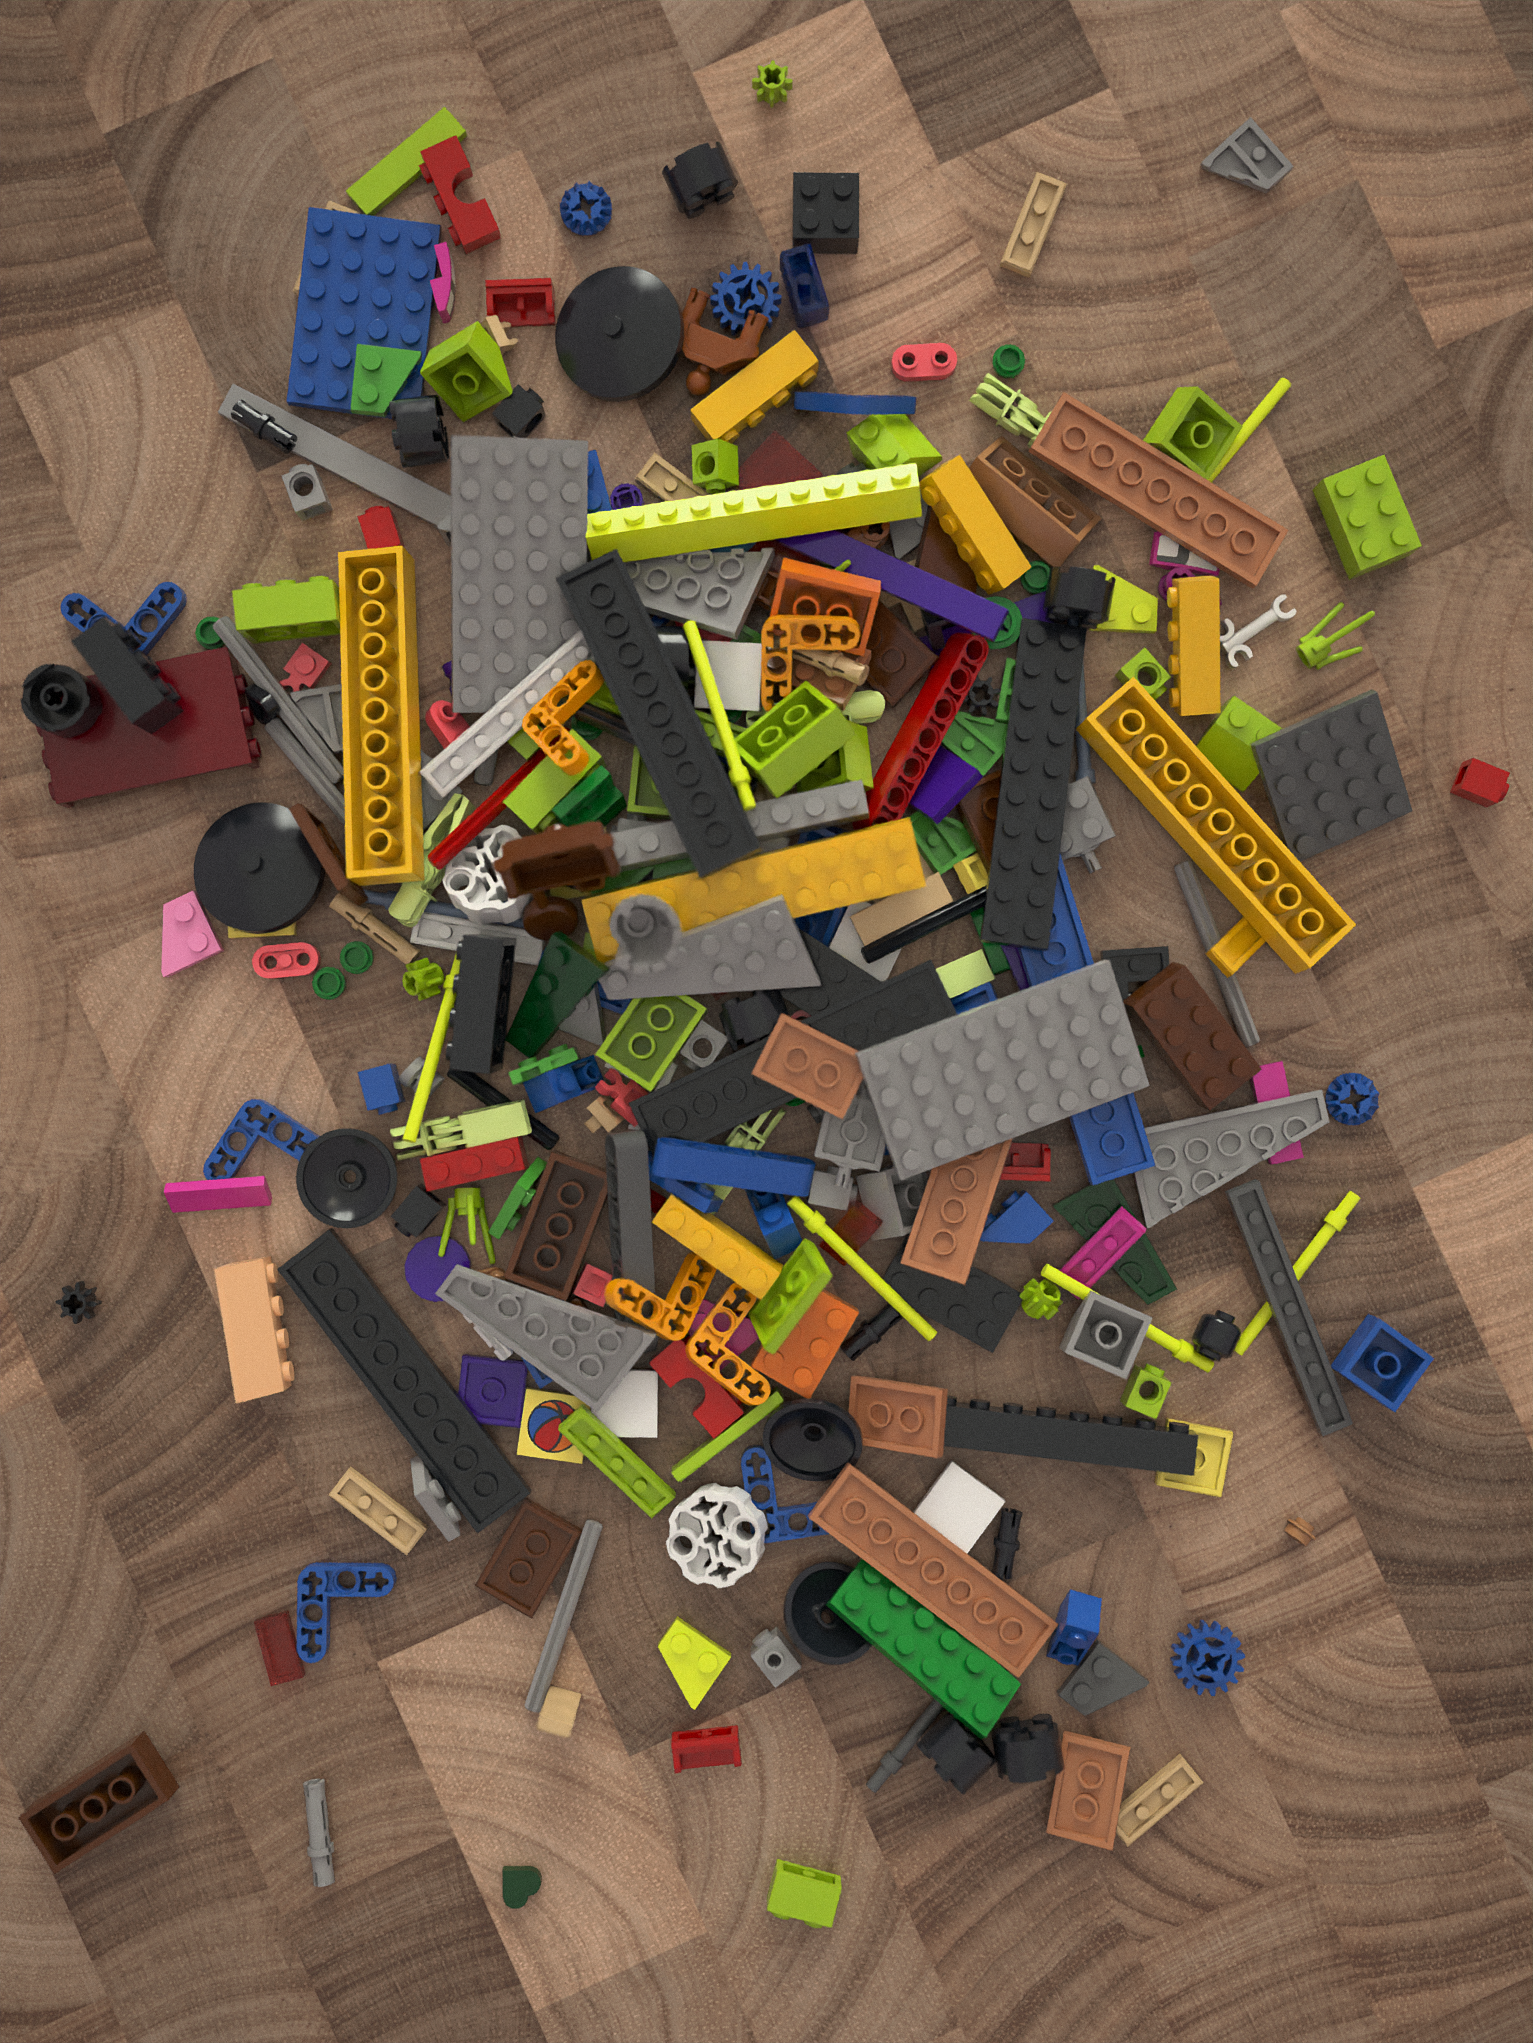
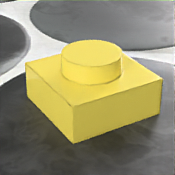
M978 853L953 865L967 894L987 885L988 874Z

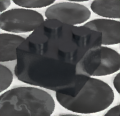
M793 172L792 254H857L859 243V173Z

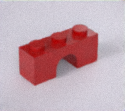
M457 136L450 137L420 151L424 163L420 164L419 168L427 185L433 182L438 192L433 198L441 216L445 214L449 216L452 226L447 227L455 246L462 245L465 253L468 254L501 239L499 228L485 198L475 203H464L455 196L458 185L464 180L473 177L471 166Z
M522 1136L420 1159L427 1191L529 1168Z
M690 1335L681 1340H671L650 1358L649 1364L670 1388L684 1378H694L703 1385L705 1397L693 1408L692 1414L715 1439L744 1413L745 1407L742 1405L743 1402L687 1358L685 1351L686 1344L691 1338ZM695 1343L694 1346L698 1349L696 1355L697 1357H700L698 1353L702 1351V1349L699 1347L697 1343ZM711 1361L708 1363V1366L712 1368L713 1362Z

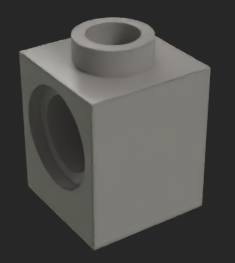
M313 464L296 465L289 469V473L281 475L294 511L302 521L333 510L321 476ZM313 484V490L310 494L306 496L299 495L302 486Z
M701 1020L679 1052L685 1056L682 1063L694 1071L714 1063L728 1042L727 1036ZM699 1039H707L712 1044V1052L706 1058H699L694 1053V1044Z

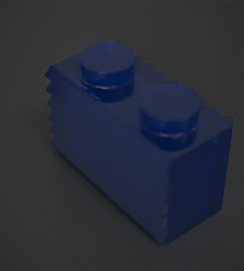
M811 244L782 251L780 254L781 277L785 284V290H787V296H789L795 321H797L796 327L801 329L827 321L829 319L830 306Z

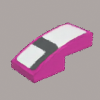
M447 242L434 245L442 277L430 280L437 309L443 324L450 322L456 293L454 263Z
M1154 532L1149 565L1170 571L1177 567H1184L1192 573L1204 576H1219V568L1162 533Z

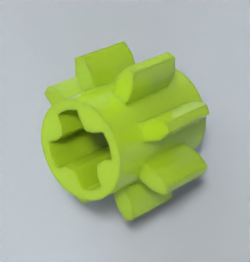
M774 60L764 68L760 65L758 66L759 78L755 77L752 79V89L758 90V102L764 100L770 104L771 108L779 101L787 102L786 90L793 89V80L786 78L788 75L787 66L781 68L775 64Z
M426 957L406 965L408 972L404 973L402 982L408 994L412 996L417 995L419 1001L441 993L438 987L444 982V974L438 964H429V960Z
M1034 1278L1031 1279L1024 1286V1291L1019 1295L1023 1299L1021 1305L1024 1312L1037 1320L1043 1315L1046 1319L1050 1320L1058 1312V1307L1063 1303L1060 1300L1061 1293L1057 1285L1046 1279H1043L1040 1283Z

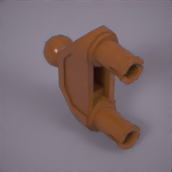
M691 287L682 312L684 322L682 350L686 358L698 366L697 369L689 372L687 375L686 387L693 395L700 396L707 393L711 388L710 371L724 376L745 368L758 358L760 348L757 345L769 318L749 310L740 337L735 338V340L703 328L699 324L708 300H710V295L701 290L698 292L696 288Z

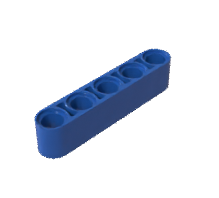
M661 1137L657 1138L651 1173L669 1179L804 1197L810 1194L816 1162L809 1158Z

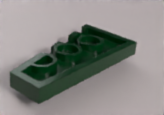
M561 931L553 933L505 1040L528 1058L538 1055L559 1030L562 1022L572 1015L579 1002L590 994L595 988L596 982L601 977H604L610 968Z
M1114 1179L1096 1185L1088 1184L1052 1205L1087 1241L1121 1206L1137 1219ZM1146 1233L1112 1266L1118 1275L1147 1305L1177 1290L1175 1283Z

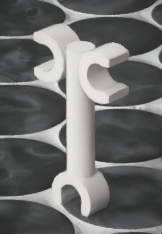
M1285 594L1280 595L1272 602L1270 610L1236 633H1234V624L1231 620L1227 618L1221 623L1225 628L1226 634L1220 636V648L1226 654L1225 661L1230 669L1234 670L1239 666L1234 658L1235 653H1241L1246 661L1253 656L1251 649L1243 645L1244 642L1275 621H1287L1297 612L1295 608L1288 613H1283L1279 609V604L1287 598Z

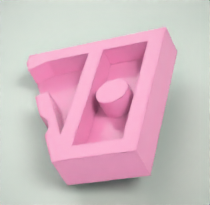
M191 891L163 904L161 967L163 977L172 976L224 951L196 891Z

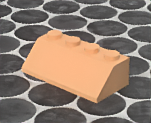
M271 1256L232 1262L214 1269L236 1403L285 1391L292 1386L291 1381H294V1367L292 1362L287 1360L286 1348L289 1347V1336L286 1328L282 1329L280 1317L284 1314V1304L282 1297L277 1296L275 1283H278L279 1280L278 1268L275 1263H272Z

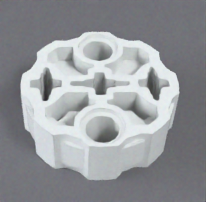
M500 825L496 828H484L446 865L443 878L445 889L455 908L464 912L469 920L474 923L487 925L491 922H501L504 924L514 922L522 917L525 906L534 900L531 894L519 896L514 900L509 899L500 874L494 871L498 880L495 883L489 872V868L493 869L494 861L502 856V845L510 840L521 838L517 829L505 825ZM461 886H468L462 891H457Z
M717 1483L700 1486L688 1498H684L675 1507L668 1520L670 1529L666 1546L669 1556L682 1568L683 1576L697 1585L708 1583L713 1584L717 1588L734 1585L739 1578L753 1570L765 1551V1532L768 1526L764 1512L756 1508L749 1493L737 1486L729 1488L720 1486ZM705 1498L707 1502L712 1501L716 1503L711 1507L709 1503L704 1504L700 1502ZM726 1504L728 1507L723 1513L722 1507ZM742 1521L750 1522L755 1528V1534L746 1533L742 1528ZM714 1530L718 1535L721 1534L723 1538L720 1540L719 1536H713L712 1531ZM680 1536L688 1537L691 1540L692 1549L685 1548L681 1544ZM711 1557L712 1563L707 1567L705 1564ZM722 1562H723V1565H724L725 1567H730V1568L733 1567V1569L729 1572L727 1568H722V1567H719V1566H720V1565L722 1564Z

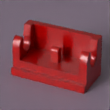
M551 278L485 280L487 316L497 315L500 323L509 322L511 327L556 326L555 290Z
M1012 1142L1000 1180L1050 1181L1051 1150L1049 1144Z
M738 1725L672 1732L671 1747L675 1773H681L683 1769L729 1764H734V1767H741L742 1765Z

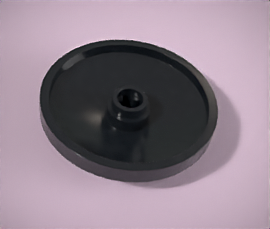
M629 266L603 269L587 277L576 286L561 308L555 331L557 355L568 377L587 394L601 400L613 402L633 400L657 388L675 367L684 342L683 315L672 292L653 274Z
M264 802L237 807L216 820L203 836L194 861V882L199 898L205 908L223 924L235 930L252 934L271 933L284 929L304 916L318 898L326 872L289 808Z

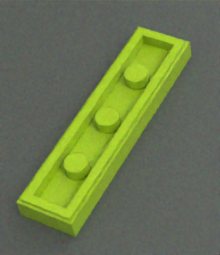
M444 106L346 190L347 195L364 215L374 216L422 175L419 165L424 162L420 151L455 135L459 142L467 137L466 130Z
M777 1386L773 1388L764 1403L747 1408L738 1419L715 1439L711 1436L676 1463L671 1471L678 1482H682L784 1403V1395Z
M580 1405L559 1425L558 1431L651 1519L675 1498L676 1492L585 1405Z

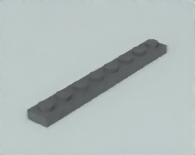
M1254 1179L1225 1191L1318 1433L1325 1436L1352 1425V1419L1260 1181Z

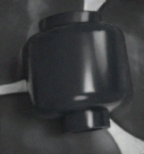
M1217 1310L1215 1315H1202L1192 1336V1342L1197 1346L1195 1351L1217 1362H1220L1222 1358H1230L1242 1334L1240 1328L1233 1324L1236 1318L1220 1310Z

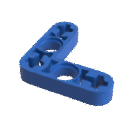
M794 391V409L860 415L915 414L916 397Z
M172 582L160 583L125 626L126 630L136 631L147 639L144 643L139 640L142 646L138 648L145 656L148 655L186 605L187 597L185 592ZM166 592L169 594L174 593L173 596L177 599L174 604L166 603V599L163 597ZM79 593L69 594L61 602L60 610L62 615L82 632L103 617L114 624L118 622L87 597ZM75 603L81 605V608L92 616L88 621L79 614H76L72 609ZM156 605L167 614L163 617L153 607ZM154 615L158 620L156 629L152 632H144L141 627L142 620L146 616Z
M251 1099L241 1106L203 1166V1173L207 1180L234 1178L260 1137L265 1138L300 1161L306 1148L300 1144L296 1145L295 1149L291 1148V1145L298 1140L300 1132L304 1133L300 1140L306 1144H311L319 1135L267 1101ZM260 1106L262 1108L260 1114L267 1119H272L273 1114L277 1116L269 1124L267 1131L263 1128L268 1124L263 1120L251 1121L252 1113L249 1112L250 1108H258ZM285 1122L291 1126L292 1136L289 1140L281 1141L277 1138L275 1129L279 1123ZM235 1132L243 1133L247 1139V1144L241 1151L234 1150L230 1145V1138ZM222 1149L227 1154L237 1157L236 1162L234 1159H228L224 1166V1169L227 1171L226 1175L215 1176L216 1168L213 1167L214 1163H222L227 1156L221 1153Z
M755 1444L748 1446L741 1455L744 1489L751 1495V1491L755 1486H766L770 1491V1496L766 1501L757 1502L752 1496L751 1499L759 1510L773 1507V1511L766 1510L768 1523L774 1524L775 1527H771L769 1534H765L764 1543L829 1534L819 1525L818 1528H812L813 1521L808 1517V1514L817 1502L778 1508L771 1460L768 1458L763 1446ZM756 1452L759 1458H765V1461L760 1463L761 1476L767 1473L769 1478L757 1477L751 1481L748 1480V1476L755 1477L753 1464H747L746 1460L751 1459L752 1453ZM795 1513L805 1515L807 1518L806 1527L802 1530L792 1529L788 1523L791 1515ZM749 1522L750 1531L752 1534H755V1528Z
M316 1562L307 1565L299 1574L297 1581V1654L305 1662L315 1663L321 1660L329 1650L331 1597L385 1596L396 1584L397 1577L393 1567L385 1563ZM343 1571L353 1573L356 1577L355 1586L352 1588L341 1586L338 1579L339 1574ZM363 1571H366L365 1579L375 1578L378 1572L382 1573L383 1578L388 1579V1582L382 1588L378 1587V1582L367 1581L365 1588H361L364 1579ZM312 1572H316V1577L322 1578V1581L316 1586V1596L306 1598L305 1595L309 1596L313 1592V1583L306 1578ZM310 1604L318 1605L323 1613L322 1618L318 1621L308 1619L305 1614L306 1606ZM313 1629H318L315 1633V1644L321 1645L316 1653H312L311 1647H306V1644L312 1638Z

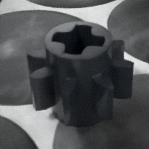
M977 675L962 703H967L969 707L968 713L972 714L973 711H980V715L985 717L988 706L992 709L997 708L999 704L993 700V697L997 696L1001 690L998 688L993 689L990 685L992 677H989L987 681H980ZM983 690L985 692L984 699L980 703L974 700L975 693Z
M79 1281L75 1284V1290L69 1285L62 1288L65 1295L62 1299L55 1302L61 1305L63 1311L60 1315L61 1318L71 1316L73 1317V1323L77 1324L82 1321L83 1315L87 1319L96 1316L92 1309L102 1304V1301L97 1300L94 1294L97 1291V1287L88 1289L85 1288L84 1281ZM76 1297L78 1301H83V1307L75 1303L74 1299Z

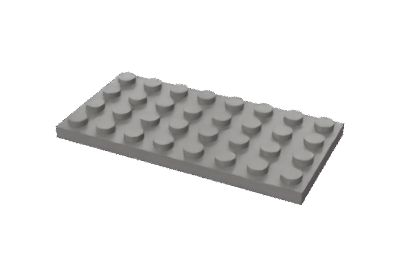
M450 435L451 672L453 713H486L580 630L556 578L587 563L588 441ZM569 695L564 696L557 706H562L566 703Z
M1106 959L855 1053L891 1160L900 1181L1150 1086L1111 963Z

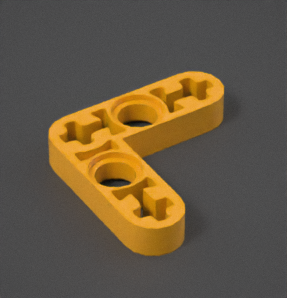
M773 615L765 621L761 633V701L764 709L769 711L775 706L773 699H768L773 694L774 682L787 680V683L780 682V696L786 697L792 692L793 649L849 650L855 647L859 641L860 627L857 621L847 616ZM774 624H780L781 630L787 632L781 635L780 648L767 650V646L774 647V634L768 633V630H772ZM807 624H815L819 627L821 635L815 641H807L802 636V628ZM825 624H831L830 632H839L841 627L846 625L848 630L854 632L855 635H849L848 641H842L841 635L830 634V641H825ZM776 656L784 659L787 665L785 671L778 674L770 671L767 665L769 659Z
M585 660L577 664L527 712L522 721L524 731L568 775L579 774L589 762L587 751L562 725L603 685V675L599 667L591 660ZM569 695L566 703L562 706H557L564 696ZM540 722L546 726L542 731L537 727ZM561 735L559 742L549 747L552 739ZM568 751L574 755L571 760L565 756Z
M692 1251L685 1257L665 1301L636 1282L622 1278L613 1279L607 1284L604 1292L605 1300L610 1307L647 1330L657 1333L656 1335L660 1338L673 1341L681 1340L690 1329L716 1273V1268ZM698 1260H701L700 1264L704 1267L703 1271H699L700 1268L696 1265ZM689 1277H693L692 1280H696V1281H698V1283L695 1282V1281L689 1280ZM688 1286L691 1289L692 1297L690 1302L685 1305L681 1301L680 1294L682 1289ZM623 1288V1293L634 1298L633 1301L621 1300L618 1289ZM649 1300L653 1305V1313L648 1319H645L642 1316L641 1308L643 1303ZM674 1308L684 1310V1313L679 1314L680 1311L675 1310ZM670 1319L673 1320V1324L676 1326L674 1331H671L672 1327L668 1325Z
M734 1282L726 1288L688 1340L685 1352L687 1358L735 1397L747 1405L755 1406L764 1403L770 1395L769 1382L724 1346L753 1307L757 1298L745 1289L744 1297L747 1299V1303L742 1301L736 1305L733 1310L739 1312V1315L736 1316L731 1309L723 1306L724 1302L727 1306L732 1305L737 1297L733 1292L734 1290L744 1289ZM717 1313H723L729 1318L730 1326L725 1332H719L713 1326V1318ZM705 1341L708 1344L706 1347L707 1352L713 1356L717 1355L718 1351L722 1354L714 1361L712 1368L708 1366V1363L712 1361L707 1355L697 1357L696 1352L698 1349L694 1346L695 1343L700 1344ZM724 1360H730L736 1366V1374L732 1379H725L720 1374L719 1367ZM744 1371L748 1374L743 1379L750 1385L759 1383L758 1391L761 1393L760 1397L753 1396L750 1398L748 1396L750 1389L744 1384H739L738 1389L734 1386L742 1378Z

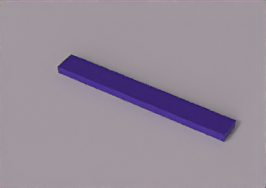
M835 530L772 540L833 569L844 561L850 560L851 565L843 572L881 581V591L992 642L995 641L1009 613V610Z

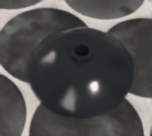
M353 1128L336 1129L316 1138L302 1154L296 1173L298 1194L305 1208L319 1221L337 1228H356L378 1218L392 1202L398 1182L396 1163L386 1145L374 1135ZM348 1170L355 1172L356 1180L354 1182H348L345 1179V1173Z
M797 1399L781 1405L768 1417L763 1430V1446L771 1462L784 1473L801 1480L827 1481L835 1479L848 1462L855 1466L862 1452V1432L853 1416L842 1407L821 1399Z
M822 1562L802 1571L789 1586L783 1607L786 1630L794 1645L805 1656L824 1665H844L863 1656L872 1646L826 1605L853 1569L846 1564L838 1562ZM822 1612H826L830 1616L829 1623H825L822 1620Z

